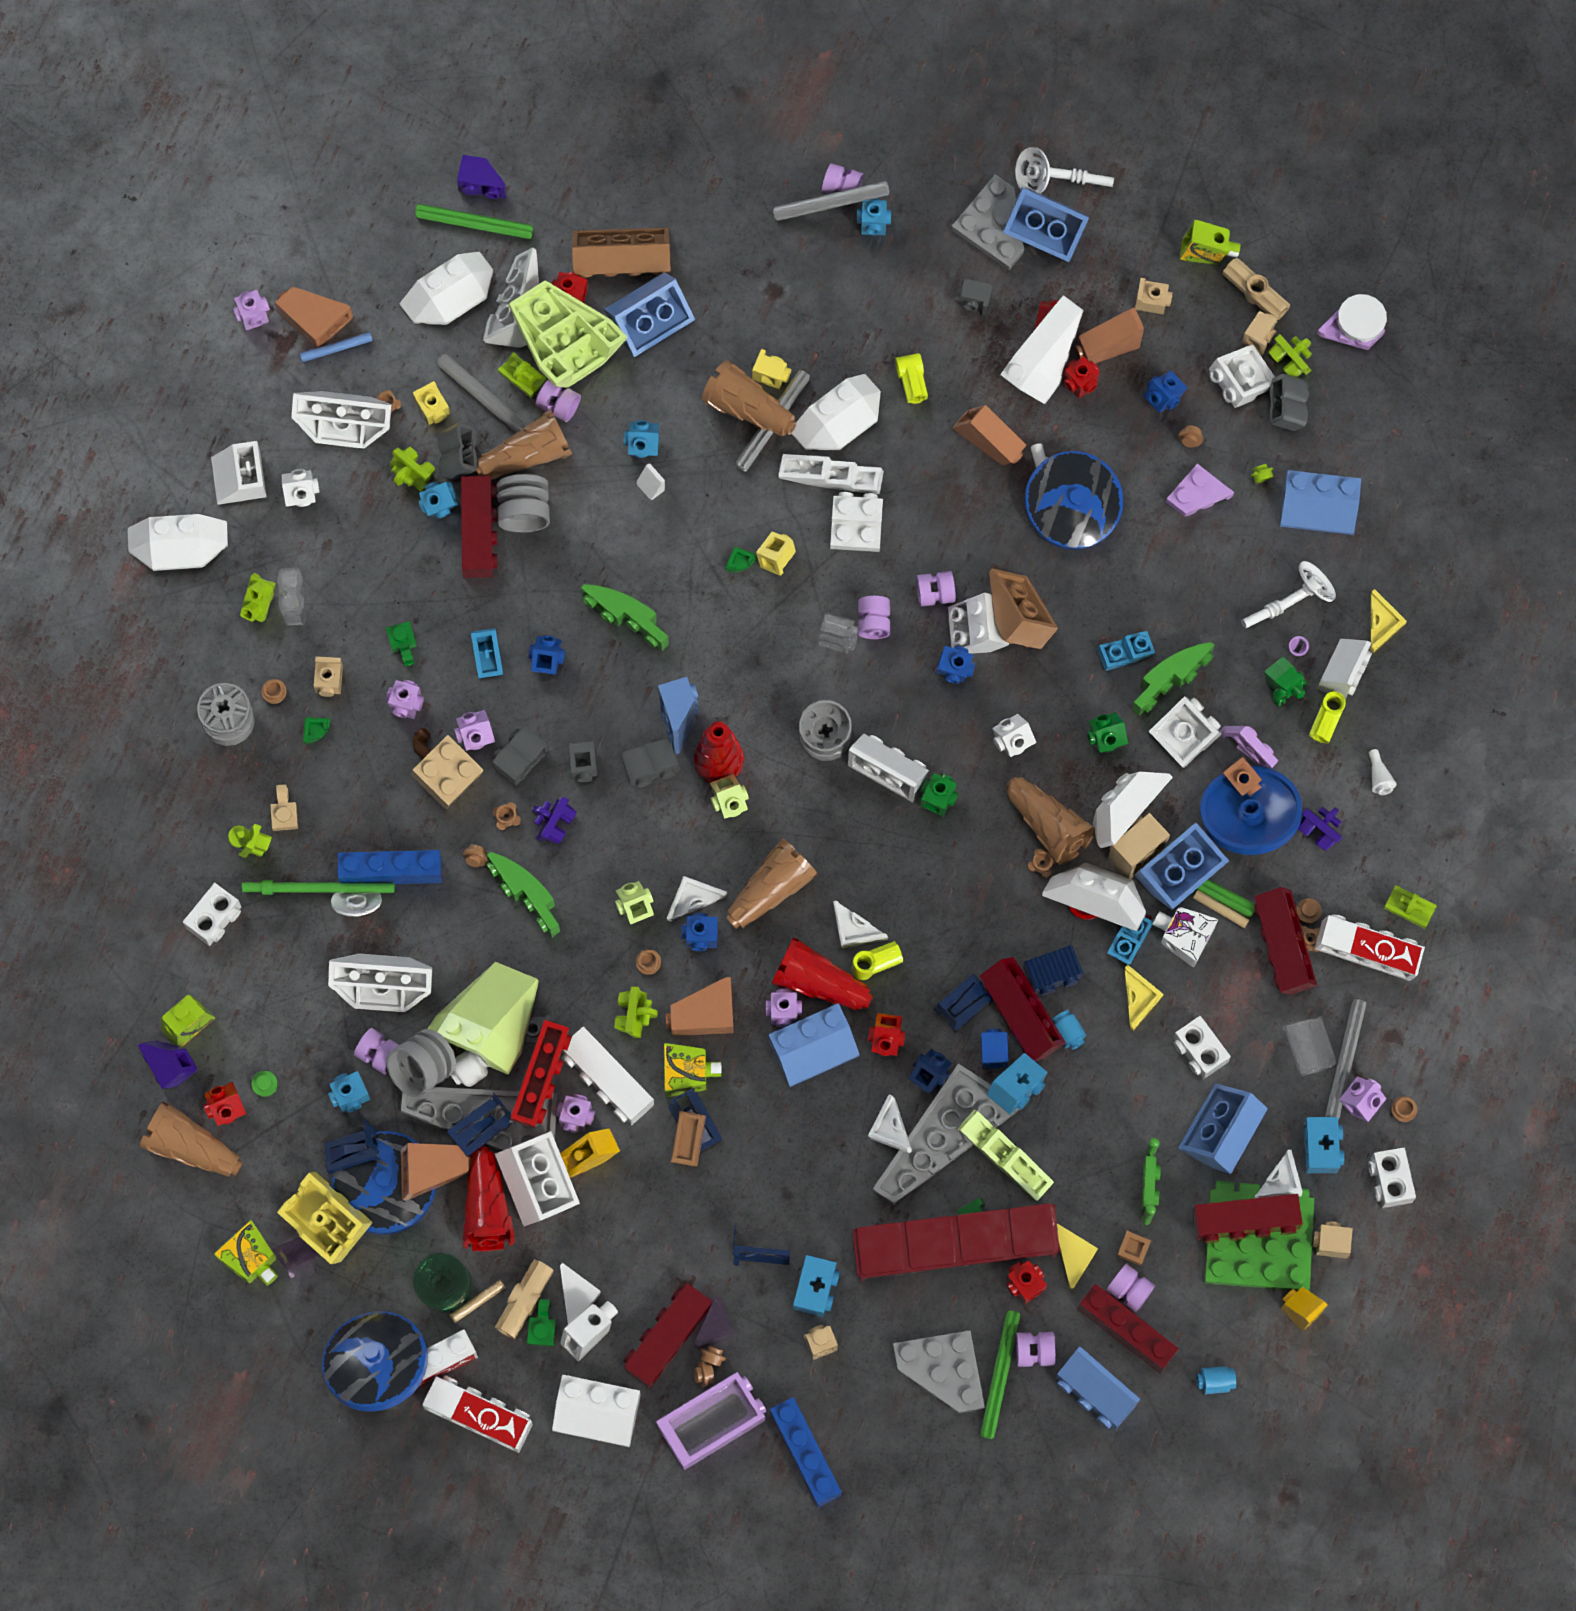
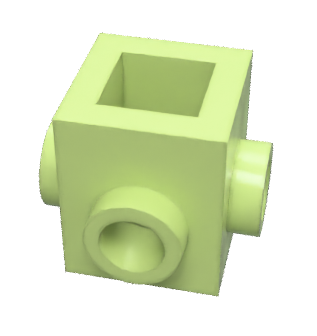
M734 774L710 783L714 797L710 798L713 808L716 812L720 811L724 819L736 817L741 812L748 810L745 800L749 799L744 785L740 786Z
M639 881L627 883L622 888L615 890L619 899L615 901L620 915L625 914L630 924L654 915L650 905L653 902L652 895L648 888L643 889Z

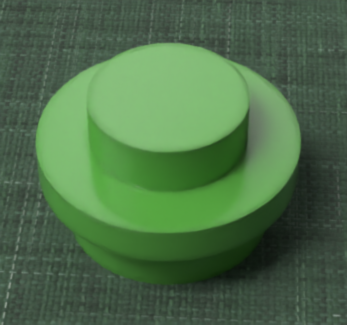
M261 1071L253 1077L251 1085L257 1095L267 1097L276 1091L278 1082L273 1073Z

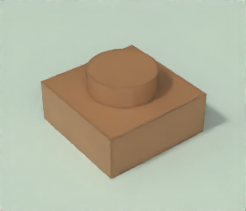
M1127 1231L1117 1257L1141 1266L1151 1240Z

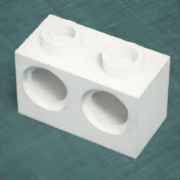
M214 883L185 918L183 924L189 932L210 946L213 942H218L221 939L227 924L234 922L241 913L240 902ZM218 903H228V907L225 910H216ZM203 922H212V926L210 929H200V926Z
M1201 1016L1175 1032L1173 1037L1174 1047L1179 1054H1185L1190 1061L1188 1065L1196 1076L1200 1075L1203 1080L1229 1062L1231 1056ZM1194 1034L1198 1037L1199 1042L1191 1044L1186 1040L1185 1036ZM1204 1054L1212 1056L1214 1063L1205 1064L1201 1060V1056Z
M1405 1147L1374 1153L1371 1161H1368V1167L1371 1177L1375 1176L1377 1186H1374L1376 1201L1381 1202L1382 1208L1412 1203L1416 1195ZM1382 1161H1390L1394 1165V1170L1386 1171L1382 1167ZM1390 1185L1396 1186L1400 1191V1195H1390L1387 1187Z

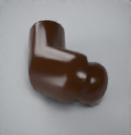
M420 728L413 735L414 752L422 759L432 751L428 748L427 741L430 738V732L425 728Z

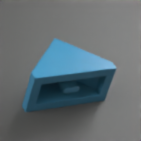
M496 629L472 631L471 638L478 678L503 675Z

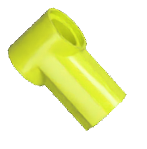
M920 353L896 357V370L899 379H902L907 403L917 404L928 399Z
M1334 691L1326 694L1309 733V736L1315 741L1329 744L1345 708L1346 701L1342 694ZM1335 701L1338 703L1339 709L1331 710L1327 706V702Z
M893 941L870 951H860L853 959L852 974L859 980H867L875 973L903 963L901 950L896 942ZM867 962L870 968L866 970L861 969L857 963Z

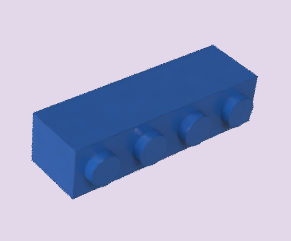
M440 850L338 853V879L340 883H442V857Z
M794 1397L771 1408L770 1415L816 1507L819 1508L840 1497L841 1490Z

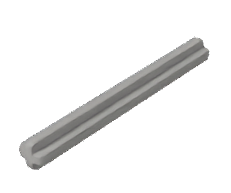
M886 181L776 206L773 209V215L776 221L887 196L890 189Z
M443 354L437 360V364L441 369L515 433L528 425L447 354Z
M799 370L779 398L780 405L787 410L790 409L810 379L808 373ZM759 428L736 461V467L746 472L773 432Z
M1354 999L1351 1005L1325 1117H1338V1119L1340 1117L1343 1104L1339 1099L1347 1088L1366 1008V1002L1360 999Z

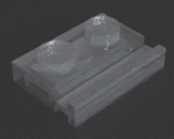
M1322 1017L1285 1027L1300 1076L1336 1067L1337 1063Z

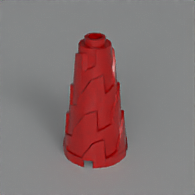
M720 721L713 722L704 731L694 753L695 769L698 775L702 776L705 782L708 783L732 774L737 777L739 773L741 774L744 766V753L739 742L729 727Z
M794 937L771 984L777 987L787 988L811 998L817 997L830 1003H839L856 1011L857 1009L861 1010L862 1007L867 1009L873 997L869 993L870 989L867 988L866 984L853 978L851 974L834 965L830 959L809 948L801 940Z
M480 1147L471 1154L469 1174L467 1175V1198L462 1242L463 1247L468 1249L469 1244H472V1251L489 1252L504 1249V1242L508 1241L509 1247L515 1242V1232L505 1201L501 1174L497 1168L495 1154L488 1147Z

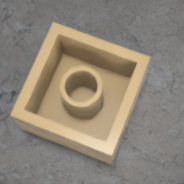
M447 735L411 771L410 775L443 808L447 809L484 770Z
M1150 813L1144 818L1140 815L1131 825V829L1123 834L1115 845L1110 846L1108 860L1124 877L1131 879L1140 869L1166 848L1170 834Z

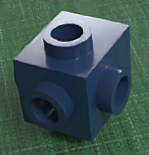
M931 1048L925 1055L920 1054L912 1065L915 1069L908 1079L927 1093H930L937 1085L942 1087L950 1076L947 1071L952 1063L943 1054Z

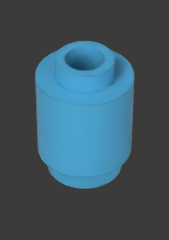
M1069 1010L1058 1014L1052 1019L1066 1042L1063 1045L1064 1048L1070 1047L1074 1050L1085 1043L1084 1038L1087 1034L1076 1016L1071 1014Z
M1227 1366L1201 1368L1200 1374H1196L1198 1390L1202 1389L1203 1394L1227 1393L1231 1389L1236 1388L1235 1371L1233 1368H1227Z

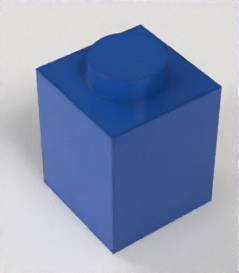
M987 1029L986 1033H981V1069L1007 1068V1032H1001L1000 1029Z

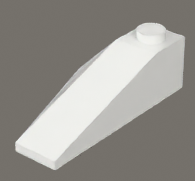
M534 248L516 256L505 280L508 286L503 294L497 298L496 302L499 303L495 315L490 314L487 321L484 342L518 348L527 345L509 308V303L539 284L537 251Z
M1063 295L1016 352L1000 375L1018 389L1046 404L1061 382V375L1068 360V353L1075 338L1083 309Z

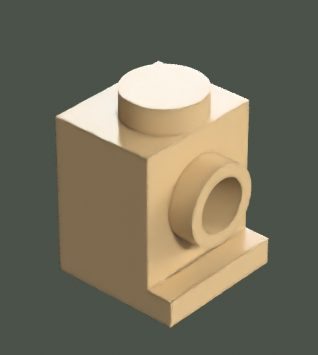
M1141 278L1135 309L1164 315L1165 306L1170 307L1173 292L1168 291V284L1145 281V278Z
M1259 311L1244 333L1242 343L1246 346L1253 344L1258 353L1263 355L1267 343L1272 341L1277 332L1274 330L1277 319L1271 314H1264Z
M316 657L315 692L325 697L341 694L343 672L341 658ZM323 675H331V677L324 678Z
M819 1325L803 1335L813 1360L835 1352L838 1349V1344L830 1326L824 1327Z

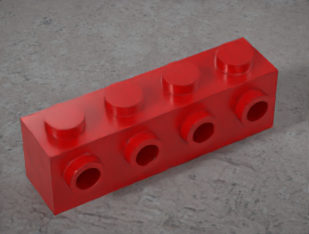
M544 1020L511 1115V1121L535 1129L537 1123H543L547 1112L546 1109H543L545 1099L551 1100L555 1085L551 1084L554 1074H560L564 1062L560 1060L562 1050H568L572 1036L568 1035V1027Z

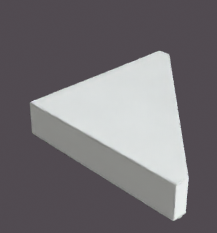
M683 876L668 913L667 921L671 922L727 897V892Z
M833 901L841 948L888 941L887 934L872 926L856 913L845 908L838 901Z
M889 1094L868 1137L874 1141L911 1153L912 1149L896 1099Z
M1291 1150L1286 1151V1154L1266 1179V1182L1255 1195V1198L1290 1194L1302 1196L1303 1191Z
M562 1263L560 1269L569 1325L595 1302L601 1291Z

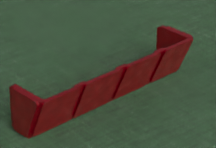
M1052 1203L865 1226L852 1230L857 1279L860 1278V1282L865 1281L866 1278L1047 1255L1056 1257L1060 1251L1055 1204Z

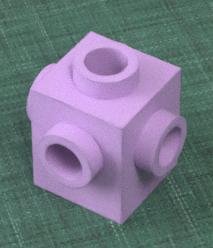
M257 290L242 292L238 297L234 298L237 306L233 308L235 317L238 322H243L246 331L269 322L266 311L270 310L265 296L260 298Z
M396 680L394 687H389L386 701L388 702L390 712L395 716L414 719L417 710L420 711L422 708L424 696L421 695L420 687L416 683L409 680H403V682Z
M485 710L476 713L468 712L463 714L462 717L456 718L459 727L454 729L458 743H464L466 751L470 749L477 750L486 744L495 742Z
M778 989L776 993H771V1000H766V1016H771V1025L784 1028L797 1022V1016H802V1001H797V993H792L790 989ZM779 1005L789 1006L786 1009H782Z
M1357 1076L1339 1100L1351 1115L1369 1122L1387 1098L1380 1091L1381 1086L1371 1078L1366 1080Z
M573 1094L572 1097L566 1095L565 1101L559 1102L556 1117H560V1127H563L565 1131L585 1133L587 1125H592L595 1111L592 1110L591 1102L587 1101V1097L579 1094ZM575 1109L579 1110L580 1112L576 1115H573L570 1113V1110Z

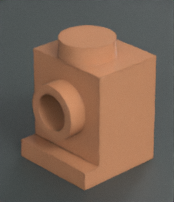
M1241 757L1223 772L1242 796L1246 793L1251 796L1261 788L1259 782L1262 781L1261 777L1244 757ZM1241 774L1249 776L1247 783L1240 782L1239 776Z

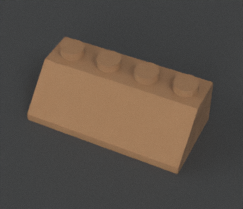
M669 227L573 231V273L580 277H591L593 274H603L604 276L611 277L616 276L617 273L637 276L645 272H651L654 275L671 272Z

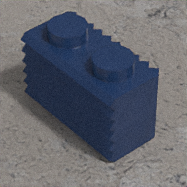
M1072 945L1026 960L1023 965L1029 983L1035 993H1040L1041 996L1053 993L1055 987L1063 984L1065 987L1074 986L1079 983V979L1083 975Z

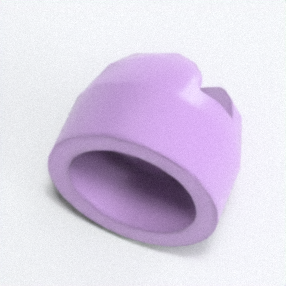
M1296 636L1291 639L1289 650L1295 656H1303L1309 650V643L1304 637ZM1301 640L1304 644L1299 653H1297L1295 649Z

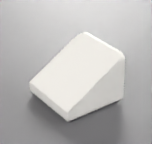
M647 464L637 480V486L650 500H653L665 491V480L651 464Z

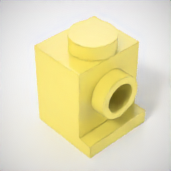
M761 349L752 370V379L780 390L782 383H787L791 369L787 368V363L781 358L766 356V350Z
M434 381L413 392L414 402L428 425L440 423L450 414L449 406Z
M772 531L756 552L760 568L781 576L784 573L783 568L795 554L796 550L793 540L785 534L780 535Z

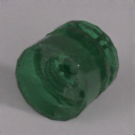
M436 1253L427 1256L420 1261L413 1277L414 1290L424 1304L438 1312L447 1313L455 1311L464 1305L471 1296L473 1286L471 1274L465 1265L451 1254ZM443 1278H446L451 1284L447 1285L446 1290L443 1291L438 1284L443 1283Z

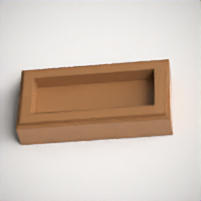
M685 1111L679 1112L671 1162L698 1166L706 1115Z

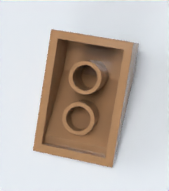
M992 568L989 571L994 617L995 624L1001 633V638L1009 644L1014 643L1025 647L1042 649L1057 631L1058 627L1029 578Z

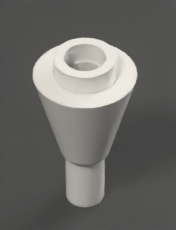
M1373 749L1369 751L1372 763V791L1379 795H1386L1393 791L1397 783L1384 763H1382L1379 751Z

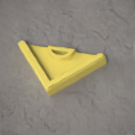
M1375 589L1371 593L1370 651L1372 653L1407 622Z
M1127 964L1124 972L1130 1029L1134 1031L1162 999L1164 994Z
M1057 1224L1060 1253L1069 1289L1073 1290L1098 1248Z

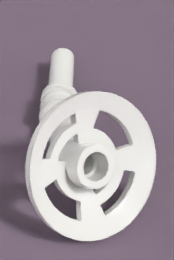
M1035 147L1027 148L1019 155L1015 168L1016 181L1019 188L1021 189L1022 186L1031 189L1027 185L1029 183L1032 186H1037V190L1034 191L1040 194L1047 187L1049 177L1069 179L1072 183L1076 181L1078 184L1082 182V184L1091 183L1113 187L1114 182L1112 177L1087 173V170L1082 172L1081 169L1077 171L1076 168L1073 170L1051 168L1044 152ZM1033 154L1040 155L1042 159L1040 157H1034ZM1027 160L1029 165L1027 175L1024 176V166Z
M1303 561L1299 564V572L1304 581L1303 588L1281 601L1275 600L1265 605L1264 609L1242 619L1241 623L1244 628H1248L1264 619H1272L1274 616L1283 614L1285 609L1309 595L1315 594L1327 602H1332L1336 598L1335 590L1328 578L1316 566Z

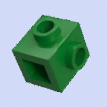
M1117 712L1102 714L1088 721L1090 730L1087 731L1089 743L1091 746L1095 745L1100 753L1111 752L1117 747L1128 744L1124 722Z
M934 773L931 780L926 779L920 793L924 795L921 799L920 807L943 817L948 806L953 807L959 795V793L955 792L957 783L953 782L954 780L948 775L940 774L939 776Z

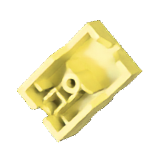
M309 1172L300 1183L299 1192L287 1200L277 1213L297 1230L299 1236L330 1264L339 1263L373 1222L360 1210L351 1206L342 1194L333 1190L329 1183L317 1172Z

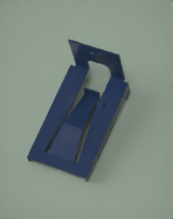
M973 973L940 1003L938 1002L933 1011H936L939 1015L943 1014L949 1020L948 1025L953 1030L956 1029V1033L993 998L985 990L982 981ZM973 983H975V984L965 993V991H966ZM965 993V995L960 999V1001L950 1010L955 1016H957L956 1018H954L947 1011V1009L950 1008ZM983 994H986L984 997H982V998L979 999L977 1002H975L974 1004H972L970 1007H968L967 1009H965L962 1013H960V1012H961L966 1006H968L971 1002H973L974 1000H976L977 998H979V997L982 996Z
M695 1088L670 1100L668 1109L676 1123H678L679 1112L682 1110L677 1100L687 1095L697 1114L706 1115L705 1126L713 1138L710 1137L704 1127L700 1149L702 1151L722 1141V1138L698 1093H694ZM691 1105L683 1109L685 1112L694 1113Z
M493 1092V1100L490 1098L449 1129L447 1133L465 1153L466 1157H468L502 1130L510 1127L511 1113ZM498 1104L505 1112V1115L496 1122V1119L490 1113L483 1120L471 1125L489 1113ZM489 1126L468 1147L466 1146L479 1132H481L483 1129Z
M363 1119L364 1131L324 1143L326 1166L329 1174L373 1159L375 1161L381 1160L377 1156L378 1147L372 1140V1137L377 1136L376 1133L378 1131L365 1119ZM361 1140H365V1143L362 1144H352L359 1142ZM358 1152L335 1163H332L344 1155Z
M735 1222L733 1240L734 1265H739V1260L789 1265V1250L735 1246V1236L737 1233ZM760 1254H773V1255H776V1256H768V1255H760Z

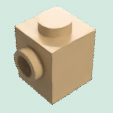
M1337 1222L1321 1224L1318 1232L1314 1231L1312 1247H1316V1255L1347 1259L1351 1253L1353 1228L1341 1227V1224Z

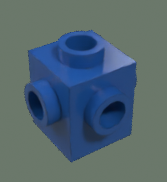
M1171 370L1161 377L1158 375L1153 377L1148 382V389L1143 397L1160 413L1167 408L1169 410L1175 408L1180 403V398L1187 390V386Z
M551 635L537 636L535 644H530L528 659H532L531 671L556 675L559 664H563L565 659V649H561L562 639H556Z
M944 646L935 674L944 676L945 680L950 683L959 684V681L964 683L967 676L972 677L976 664L972 662L974 654L968 653L969 650L961 646H954V648Z
M694 913L692 916H687V924H682L681 939H686L687 947H691L694 951L717 948L718 917H708L705 913Z

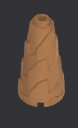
M728 360L716 368L715 371L719 374L716 377L711 375L702 394L703 403L722 413L726 412L741 421L746 420L763 430H769L781 436L790 435L797 425V422L794 421V415L780 405L777 399L764 391L760 384L748 377L745 371Z
M552 410L542 413L541 417L522 428V430L503 441V443L482 454L477 459L476 471L478 475L491 476V479L494 480L515 471L559 458L564 459L572 455L570 448L564 450L569 445L555 417L548 419L554 416Z
M1014 777L1007 783L1006 794L1009 796L1010 801L1024 817L1023 819L1037 835L1036 837L1059 865L1072 861L1080 854L1077 851L1080 846L1085 849L1091 842L1095 834V828L1071 808L1067 809L1052 795H1047L1035 784L1028 782L1023 777Z
M782 838L763 860L760 868L747 881L746 886L726 911L729 914L726 919L736 929L739 926L742 928L746 927L749 923L764 915L768 910L774 909L788 896L794 895L818 875L817 872L801 854L795 851V848L789 842Z
M165 1101L161 1103L147 1127L148 1135H143L139 1147L146 1151L177 1160L192 1167L216 1172L226 1177H230L231 1174L236 1176L243 1164L239 1160L240 1155L226 1147L223 1142L212 1136L209 1131Z

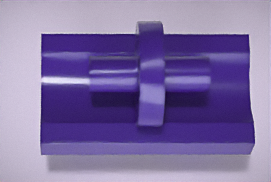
M562 796L561 799H556L550 812L548 810L551 803L545 801L542 807L534 805L532 812L536 815L533 823L540 826L543 819L545 820L535 837L541 842L547 840L555 844H559L562 841L566 832L555 826L558 819L570 824L577 813L567 804L569 801L567 798Z
M1323 806L1318 813L1324 817V820L1320 819L1310 809L1306 808L1302 813L1304 817L1301 819L1298 829L1306 836H1309L1316 826L1322 830L1323 834L1315 843L1324 851L1330 849L1335 843L1339 844L1343 839L1339 833L1328 825L1331 822L1338 828L1342 823L1335 817L1339 812L1336 807L1330 812Z

